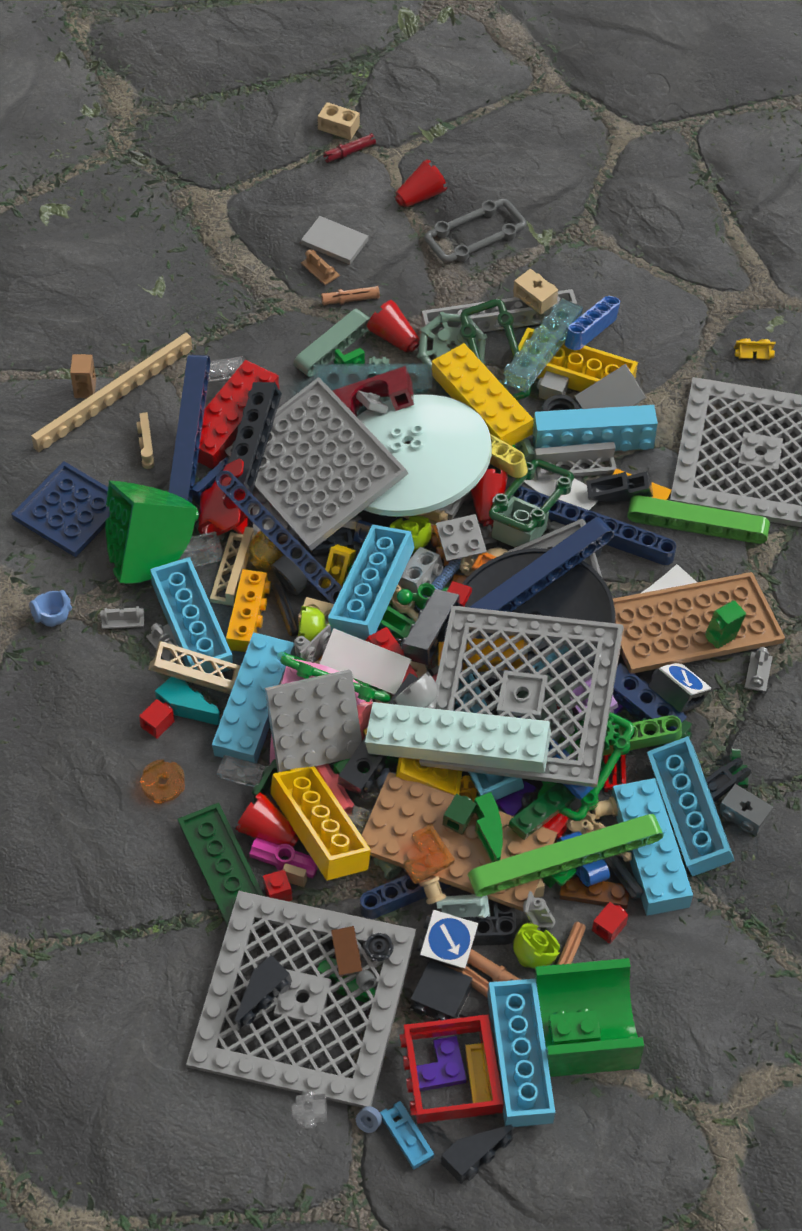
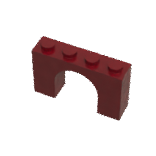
M406 366L332 390L356 417L358 410L363 405L356 398L358 391L373 393L380 397H390L395 411L414 405L412 381Z

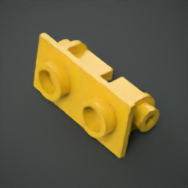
M747 338L740 339L734 345V348H738L735 349V357L739 359H753V352H756V359L770 360V358H774L775 352L773 348L776 342H770L768 339H761L759 341H751Z

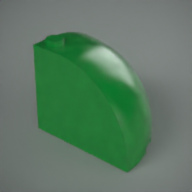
M109 480L106 507H109L110 517L106 519V541L109 560L115 564L113 572L120 583L147 581L151 579L150 569L178 561L190 542L194 523L198 519L197 508L186 499L167 491L134 483Z

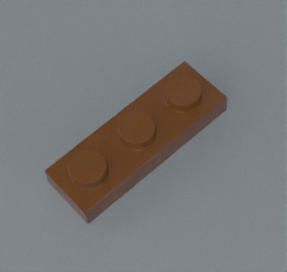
M571 877L561 886L559 899L606 906L611 902L615 906L619 905L623 909H627L629 893L619 883L603 881L591 886H585L579 877Z

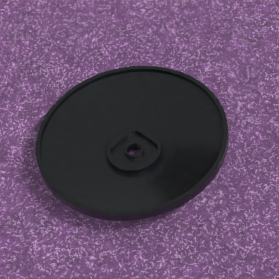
M531 548L512 551L480 566L462 583L472 588V593L464 607H470L550 549ZM581 561L512 611L514 613L616 624V611L611 592L600 574L585 561ZM486 633L488 637L493 635L492 633ZM481 634L475 637L477 639H484ZM529 638V639H530L531 642H532V641H534V640L537 639V638ZM550 640L553 644L557 642L555 640ZM542 642L536 648L540 652H543L544 650L549 648V646L545 642ZM572 642V644H573L574 646H577L578 644H580V643H573V642ZM565 644L562 648L559 649V651L563 649L565 646L568 648V650L571 649L567 646V644ZM587 646L580 653L583 657H586L592 651ZM532 650L528 652V661L537 656ZM574 655L567 661L573 666L580 660ZM595 658L589 662L592 668H594ZM563 663L554 668L558 674L567 670ZM583 666L576 672L582 677L589 671ZM501 670L498 673L503 678L504 670ZM479 672V674H480L481 676L486 673V672ZM551 672L547 673L550 677L555 678ZM572 674L563 679L568 686L576 681ZM493 675L486 682L489 686H492L498 682V679ZM482 684L478 685L483 691L486 690ZM501 688L495 691V694L498 697L500 695Z

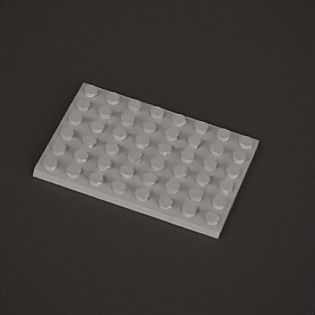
M318 377L277 409L254 486L312 551L409 473ZM233 444L225 450L229 457L233 450Z

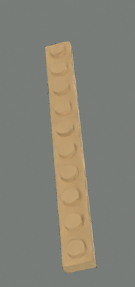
M184 333L31 435L34 448L38 452L48 448L52 443L66 436L67 433L76 427L81 426L86 420L96 416L101 410L111 406L116 400L127 395L131 390L142 385L146 380L157 375L167 366L172 365L177 359L187 355L192 350L191 336Z

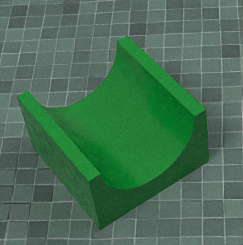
M629 958L535 967L534 979H536L550 1077L639 1069L644 1042L643 1037H638L633 1019ZM580 1009L597 1010L601 1034L600 1041L553 1045L551 1028H549L548 1024L550 1015L557 1011L574 1013Z

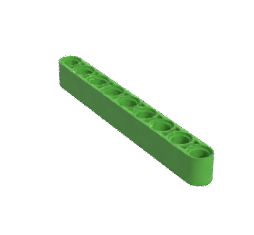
M648 814L472 869L467 875L475 895L482 897L655 843L663 838L664 833L656 816Z

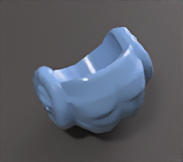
M64 590L49 591L38 595L29 602L31 614L35 622H42L49 627L65 622L69 612L72 610L70 598Z

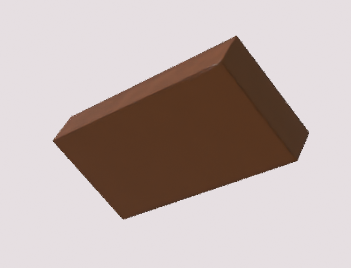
M354 926L331 930L339 977L358 974L362 971Z

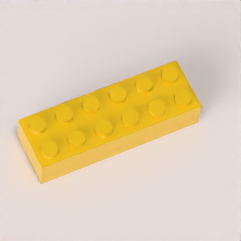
M528 327L518 345L523 364L529 369L532 377L543 378L546 371L568 377V388L579 392L587 389L624 364L627 365L634 378H636L638 365L636 361L588 346H584L580 350H571L565 346L566 339ZM513 358V370L515 371L517 368Z
M465 343L432 360V376L452 399L474 409L485 421L491 435L513 446L533 434L534 419Z
M315 766L274 773L272 776L271 795L325 879L331 880L368 870L371 849Z

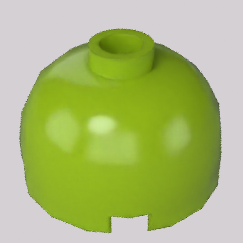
M413 515L409 516V520L403 521L400 518L390 525V528L411 531L414 543L412 553H415L419 547L424 548L430 542L431 524L427 517Z
M301 606L298 637L303 636L311 642L329 624L326 623V618L322 611L314 607Z
M530 923L522 925L513 941L514 953L519 963L524 967L535 969L538 966H549L559 955L560 944L549 931L545 929L544 932L537 930L538 925Z

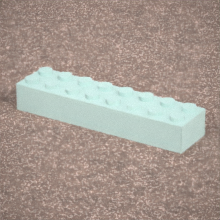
M373 702L365 744L368 754L545 773L551 729L550 721Z

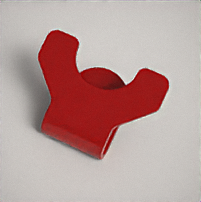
M237 459L227 464L223 471H229L238 478L243 473L244 461ZM224 478L222 486H228L231 483V478ZM215 481L210 489L202 492L200 497L199 533L207 537H216L233 529L237 533L243 534L245 527H247L248 517L228 496L226 497V494L218 487ZM239 492L236 495V500L238 501L245 498V492Z

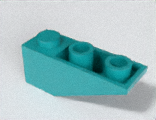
M170 677L155 690L156 699L162 703L169 704L173 709V715L215 725L220 724L219 709L214 704L206 702L198 691L194 692L190 689L186 681Z

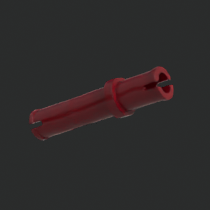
M371 133L344 145L339 144L336 148L323 152V157H327L325 159L327 163L338 158L343 159L351 153L375 145L376 140H371L374 137Z

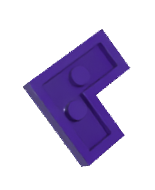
M457 1036L433 1040L437 1062L416 1066L420 1092L466 1083V1075Z

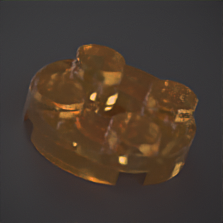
M164 760L153 761L143 770L141 777L142 790L149 799H152L157 804L171 801L177 798L185 789L184 772L173 761L171 763L164 762ZM159 778L169 779L167 783L159 784Z

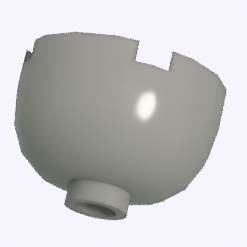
M428 671L420 676L419 680L410 684L396 696L394 701L398 705L433 708L435 706L433 701L438 695V687Z

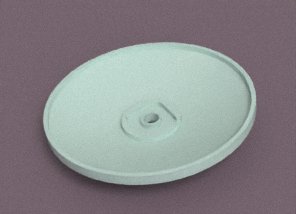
M413 395L414 405L395 411L392 401L388 400L383 402L388 406L385 414L366 410L357 416L409 473L363 510L386 516H413L443 508L467 494L485 474L492 455L490 433L482 417L474 409L460 401L437 395Z

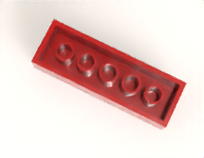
M247 360L240 365L204 410L198 454L199 463L214 469L227 456L225 450L236 440L238 425L241 423L243 409L246 407L248 393L252 388L253 382H275L279 388V375Z

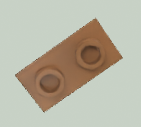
M308 250L305 253L306 260L301 262V264L324 285L340 276L314 250Z

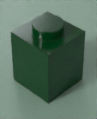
M456 794L443 816L442 825L463 835L475 814L476 803L467 796Z

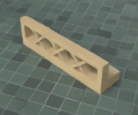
M245 527L243 534L230 532L210 596V602L234 606L242 569L246 570L253 547L254 528ZM233 540L241 541L239 548H234L232 545ZM236 556L235 563L230 566L227 560ZM231 572L229 581L225 582L222 576ZM226 589V598L218 597L217 592Z
M160 641L155 658L150 661L148 670L230 694L241 666ZM163 648L170 650L174 659L170 661L160 659ZM185 655L190 656L195 665L186 667L180 658ZM205 661L210 662L215 671L210 674L206 673L200 664ZM224 668L233 669L232 680L225 679L220 670Z

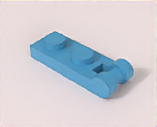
M401 1101L393 1104V1108L388 1111L384 1109L380 1112L382 1122L387 1126L413 1170L434 1158L433 1151ZM397 1116H399V1117L401 1118V1119H400L399 1121H397V1122H394V1121H393V1118H395V1117H397Z

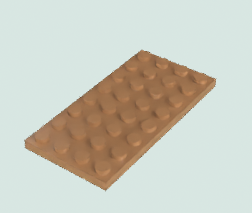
M752 572L613 599L616 611V624H623L624 627L620 654L630 674L657 669L674 663L682 664L781 644L785 640V636ZM734 600L746 612V616L735 640L729 641V643L718 649L707 640L705 633L713 613H715L714 611Z
M388 773L362 833L363 839L371 849L370 856L429 878L439 876L438 881L473 894L475 892L467 874L474 868L492 863L475 832L476 821L479 820L476 813L463 835L442 825L443 816L455 795L419 782L406 781L396 777V774ZM499 812L503 830L500 860L554 844L557 832L540 827L524 840L508 826L513 816ZM540 879L487 895L488 899L523 911V904L528 898L529 891L534 896Z

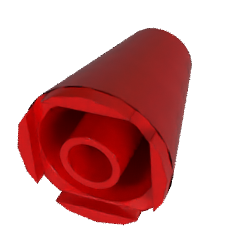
M426 159L396 191L395 200L399 206L409 207L447 191L448 188L443 186L446 183L445 179L435 165L431 167L428 164L431 162L430 160Z
M393 300L387 301L380 306L382 310L379 313L375 312L371 316L366 327L373 334L406 353L415 351L419 346L418 335L398 305Z
M487 469L481 480L470 490L478 521L483 524V527L488 525L493 527L494 520L489 516V510L492 508V499L496 494H503L506 490L508 476L507 472L503 470L499 474L495 473V469Z
M259 792L255 797L257 801L255 804L252 802L249 804L238 821L239 825L235 829L254 838L277 845L288 844L294 847L299 840L296 832L284 815L265 795Z

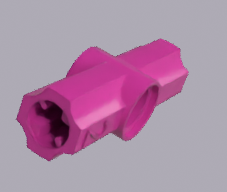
M256 838L250 851L251 858L274 865L279 871L283 870L285 864L305 869L309 878L313 879L316 875L318 866L312 857L294 851L292 846L288 844L277 845ZM286 856L289 857V859L282 860L280 859V857Z

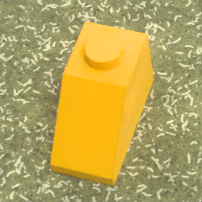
M335 545L330 548L325 570L343 587V581L348 574L347 570L353 564L357 550ZM324 579L321 587L328 588L331 585V580Z

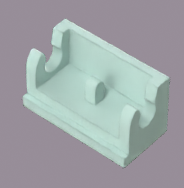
M475 894L446 896L445 899L436 902L437 908H442L443 913L452 916L480 918L490 916L487 895L477 897Z

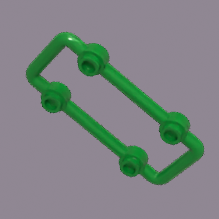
M285 652L277 654V659L281 664L297 670L296 675L308 679L310 676L317 677L330 674L304 662L296 661H307L303 658ZM353 678L358 682L353 683L355 692L359 693V699L370 702L371 699L385 703L390 701L389 694L384 690Z
M612 712L609 713L608 719L613 717L614 721L612 723L618 724L626 730L622 736L615 738L614 751L599 775L597 788L592 789L581 799L582 806L579 811L574 812L566 807L559 812L573 821L583 820L589 810H593L598 806V794L620 756L630 751V739L634 733V726L630 721ZM585 717L578 721L582 727L584 726ZM575 726V732L573 733V735L578 732V729ZM581 738L575 741L576 745L578 744ZM571 745L565 748L570 755L574 751ZM542 781L543 786L538 793V798L557 783Z

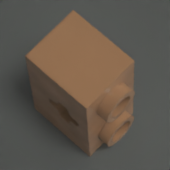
M73 354L70 375L74 398H88L95 393L96 387L93 356Z

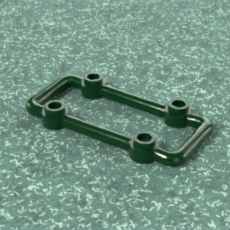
M493 299L464 309L460 314L462 324L460 334L463 339L467 340L469 349L481 361L474 339L477 332L475 327L469 323L468 316L498 307L499 315L497 321L505 330L517 368L514 373L515 378L523 387V391L512 394V396L517 401L528 397L531 393L529 383L531 373L523 364L512 329L514 318L506 310L504 302L500 299Z
M540 459L526 462L527 474L521 478H516L503 494L499 493L493 497L492 508L489 510L491 519L522 532H531L535 527H542L545 524L547 512L561 495H567L571 492L574 475L566 469ZM536 467L562 476L556 481L555 491L543 506L530 512L528 524L498 513L505 512L508 509L509 499L525 480H532L534 478Z

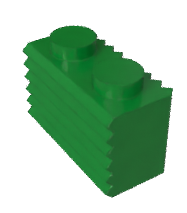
M734 600L714 611L715 613H713L705 633L707 640L718 649L729 643V641L735 640L746 616V612Z

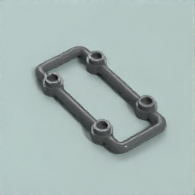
M499 199L495 202L486 200L482 203V207L448 223L445 221L437 222L434 229L426 232L424 239L443 262L449 263L454 260L465 262L469 258V254L503 238L507 241L513 240L516 237V233L526 227L527 222L509 200ZM502 206L518 222L516 225L505 224L502 227V231L469 246L458 245L455 247L454 253L446 255L432 238L435 236L445 238L449 234L450 229L479 216L492 217L496 213V209Z

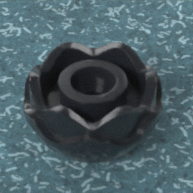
M382 933L371 934L364 944L366 955L371 960L378 962L388 959L394 948L390 937Z

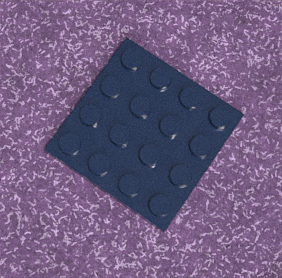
M63 461L11 514L12 519L74 557H77L106 526V519L110 517L109 507H106L108 487Z

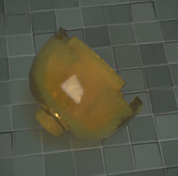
M262 531L253 536L248 546L249 554L252 557L250 562L257 569L262 567L272 571L271 566L284 555Z

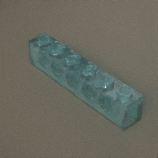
M563 298L558 304H555L550 315L544 317L542 325L534 330L530 340L527 339L525 341L523 349L515 354L511 364L508 363L504 369V383L522 392H526L564 344L568 326L582 316L583 307Z
M431 363L314 364L313 366L314 380L319 377L331 390L352 384L347 380L350 374H356L359 377V382L367 379L369 374L380 375L406 366L409 374L414 373L418 376L417 381L412 383L413 389H416V392H428V389H432ZM330 374L338 375L339 381L336 384L328 381Z

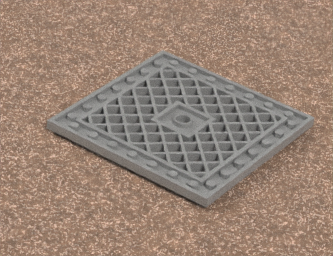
M693 377L670 501L766 517L770 522L802 527V502L800 501L802 499V477L797 479L793 475L796 472L802 475V463L796 460V458L802 457V447L798 444L802 441V430L800 429L802 427V395ZM718 403L722 408L716 410L713 406ZM737 406L741 410L738 413L733 410ZM758 410L761 414L756 417L752 412ZM727 412L730 417L725 419L722 414ZM777 413L781 418L775 420L772 415ZM747 416L750 420L744 422L741 418ZM797 417L800 421L795 423L792 418ZM716 418L719 423L713 425L711 420ZM764 419L769 422L766 426L761 423ZM736 422L739 426L733 428L730 424ZM786 422L789 427L784 429L781 424ZM704 424H705L706 427L708 428V429H706L705 431H703V429H704ZM755 425L758 430L753 432L749 427ZM725 428L728 432L722 434L719 430ZM773 428H775L778 432L775 435H773L770 432V430H772ZM744 431L743 437H741L738 433ZM792 432L798 435L794 439L789 435ZM713 433L717 438L711 441L708 436ZM733 437L736 442L731 444L727 439ZM701 440H703V441L705 442V444L702 445V446H701ZM722 443L725 448L720 450L716 445ZM741 446L740 453H739V452L736 450V448H738V447ZM792 447L796 452L790 454L787 449ZM711 449L714 454L708 456L705 451ZM756 451H763L765 455H758ZM730 452L734 457L728 459L725 454ZM700 455L702 460L698 462V457ZM719 458L723 463L717 465L714 460ZM736 462H738L737 468L733 465ZM790 462L793 467L788 469L785 464ZM708 464L711 469L705 471L702 467ZM728 468L731 473L726 475L722 470ZM778 469H780L782 474L777 476L776 474L778 473ZM696 471L700 474L697 477H695ZM748 471L751 476L745 478L742 473ZM717 474L720 479L714 481L711 476ZM766 474L771 478L767 482L762 478ZM736 477L740 482L734 484L731 479ZM788 478L791 483L786 485L782 480ZM705 480L709 485L703 487L699 482ZM755 480L760 484L756 488L751 484ZM725 483L729 488L723 491L720 485ZM777 484L780 489L774 491L771 486ZM744 486H745L746 489L749 491V492H747V493H745V494H743V493L739 490V489L743 488ZM795 487L800 491L796 495L791 491ZM765 490L769 495L763 497L760 492ZM784 493L789 497L785 501L780 497Z
M452 606L436 679L438 695L433 701L435 706L432 709L454 711L455 702L457 701L461 707L455 711L471 713L469 708L478 703L482 710L477 712L478 714L493 715L490 711L497 707V714H500L498 716H522L521 718L536 720L535 718L541 719L543 711L547 716L543 721L552 722L557 729L551 732L549 744L553 749L548 752L545 773L421 759L419 761L420 766L597 788L624 629L623 624ZM486 633H492L493 635L488 637ZM481 634L485 640L475 645L472 639ZM507 635L515 636V637H513L512 639H509V637H508ZM502 637L506 643L497 648L493 642ZM529 638H537V639H535L534 641L531 642V640H530ZM523 639L527 645L519 650L514 644ZM550 640H555L557 642L553 644ZM545 642L549 648L540 652L536 647ZM572 642H573V643H580V644H578L577 646H574V645L572 644ZM468 643L472 647V649L466 652ZM567 644L571 650L562 655L558 649ZM489 645L493 651L484 656L480 650ZM588 646L592 653L583 657L580 651ZM511 648L515 653L506 659L502 652ZM532 650L537 656L528 661L523 655ZM554 652L558 659L549 663L545 657ZM477 653L481 659L472 665L468 658ZM576 655L580 661L571 666L567 660ZM498 656L502 662L493 667L489 661ZM595 658L594 668H592L589 662ZM520 659L524 664L515 670L511 663ZM541 661L546 667L537 672L532 666ZM463 663L468 666L464 671H462ZM563 663L567 670L558 674L554 668ZM486 665L489 671L481 676L477 669ZM585 666L589 672L580 677L576 671ZM507 667L510 671L504 670L502 678L498 672ZM528 669L531 673H523V672H525V671ZM551 672L555 678L548 682V675L545 674ZM473 673L477 679L468 684L464 678ZM572 674L576 681L568 686L563 679ZM494 675L498 682L489 686L486 680ZM592 678L589 688L585 682ZM461 682L464 688L458 691L459 683ZM560 683L564 689L555 694L550 688ZM482 684L486 690L477 695L473 689ZM581 685L585 692L577 697L573 690ZM501 688L500 695L498 697L495 694V691ZM520 691H527L529 693L526 698L521 699L517 697V693ZM469 692L473 699L464 704L460 698ZM547 692L551 696V698L544 702L545 695ZM569 694L573 700L564 706L559 699ZM491 695L495 701L485 706L481 700ZM588 698V703H587V708H586V707L583 705L582 701H584L585 699ZM556 703L560 709L551 714L547 708ZM578 705L582 712L573 717L569 710ZM565 714L569 721L560 725L556 719ZM585 717L584 726L582 728L578 721ZM574 725L578 732L570 737L565 730ZM562 734L566 740L557 746L552 739ZM581 738L580 748L575 744V741ZM571 745L575 752L566 757L562 750ZM556 754H558V755L560 756V758H552V757H553L554 755H556Z
M238 891L186 1063L187 1067L361 1108L371 1107L414 945L416 929ZM270 923L281 926L274 930ZM266 925L270 932L259 938L255 930ZM354 926L360 958L363 957L367 963V966L363 967L362 971H372L376 977L377 982L375 986L377 985L374 997L369 990L361 991L357 989L352 993L350 992L346 984L356 979L357 974L350 975L345 979L339 977L338 966H334L329 958L335 955V949L326 953L322 946L329 940H333L331 930ZM292 928L303 931L296 935ZM288 929L292 937L281 943L277 935ZM252 933L256 941L248 945ZM314 933L322 934L325 936L318 940ZM374 933L387 934L394 944L391 956L384 961H374L371 963L365 950L359 943L365 944L369 936ZM310 934L314 943L304 948L300 940ZM274 938L278 946L267 951L263 943ZM296 942L300 951L289 956L285 948ZM260 946L264 954L253 960L249 951ZM318 947L322 956L312 961L307 953ZM282 951L286 959L279 963L283 967L290 964L294 970H287L292 979L291 986L285 993H279L278 1000L275 997L273 999L274 1002L266 1010L262 1009L255 1015V1020L263 1016L267 1025L256 1030L251 1023L249 1026L253 1033L242 1039L238 1033L239 1028L237 1024L233 1025L229 1018L238 1012L241 1004L236 995L246 990L250 981H246L242 973L251 968L256 969L257 965L270 955L273 956ZM246 954L250 962L242 966ZM304 956L308 964L297 969L294 961ZM327 960L331 969L320 975L316 966L322 961ZM383 963L379 976L375 968ZM312 969L316 976L305 973ZM335 973L339 982L331 986L332 981L328 977ZM238 977H240L243 984L236 987ZM343 986L347 996L336 1001L332 993ZM366 992L370 1001L359 1006L355 998L361 993ZM300 993L309 994V999L305 1003H300L296 1000ZM329 996L333 1004L325 1008ZM233 997L237 1006L229 1010L231 1000ZM352 1001L356 1009L345 1015L341 1006ZM372 1007L369 1019H367L363 1012ZM275 1009L274 1016L279 1018L271 1022L267 1013ZM337 1009L341 1018L330 1023L326 1015ZM360 1014L364 1023L353 1028L349 1020ZM323 1018L327 1026L316 1032L312 1025L320 1026ZM227 1020L228 1024L230 1025V1028L222 1032L225 1021ZM290 1020L299 1021L301 1023L293 1027ZM286 1021L290 1030L279 1036L274 1027ZM346 1023L350 1031L339 1037L334 1029ZM308 1026L313 1035L302 1041L297 1032ZM272 1030L276 1038L264 1044L260 1036ZM365 1030L363 1041H361L357 1034ZM331 1031L336 1040L325 1046L320 1037ZM234 1033L238 1042L227 1048L223 1039ZM294 1035L298 1043L287 1049L283 1040ZM354 1037L358 1045L347 1051L343 1042ZM257 1038L261 1047L250 1053L245 1044ZM317 1040L321 1049L310 1055L305 1046ZM219 1042L221 1043L224 1049L218 1048ZM279 1043L284 1052L273 1058L268 1049ZM339 1045L344 1054L333 1060L328 1051ZM242 1047L246 1054L234 1051ZM302 1048L307 1057L295 1063L291 1054ZM360 1051L357 1064H355L351 1056ZM265 1052L269 1059H264L256 1056ZM325 1053L329 1063L318 1068L314 1059ZM288 1057L292 1065L282 1063L279 1061ZM348 1059L352 1068L341 1074L337 1064ZM310 1062L314 1070L302 1066ZM333 1067L337 1075L325 1072Z

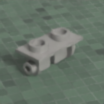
M139 606L121 610L105 608V610L100 611L102 629L144 627V608H139Z
M760 647L756 653L751 652L745 688L766 692L773 657L769 656L767 648Z
M529 891L528 898L523 904V911L527 915L530 924L538 925L537 930H540V928H553L555 918L549 913L550 910L545 900L535 898L532 892Z

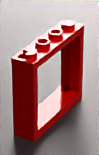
M489 1015L404 1025V1032L400 1034L401 1048H406L407 1056H403V1065L405 1071L409 1070L410 1078H406L407 1092L412 1093L413 1101H409L411 1116H416L417 1124L503 1113L504 1103ZM479 1032L491 1101L423 1109L412 1040Z

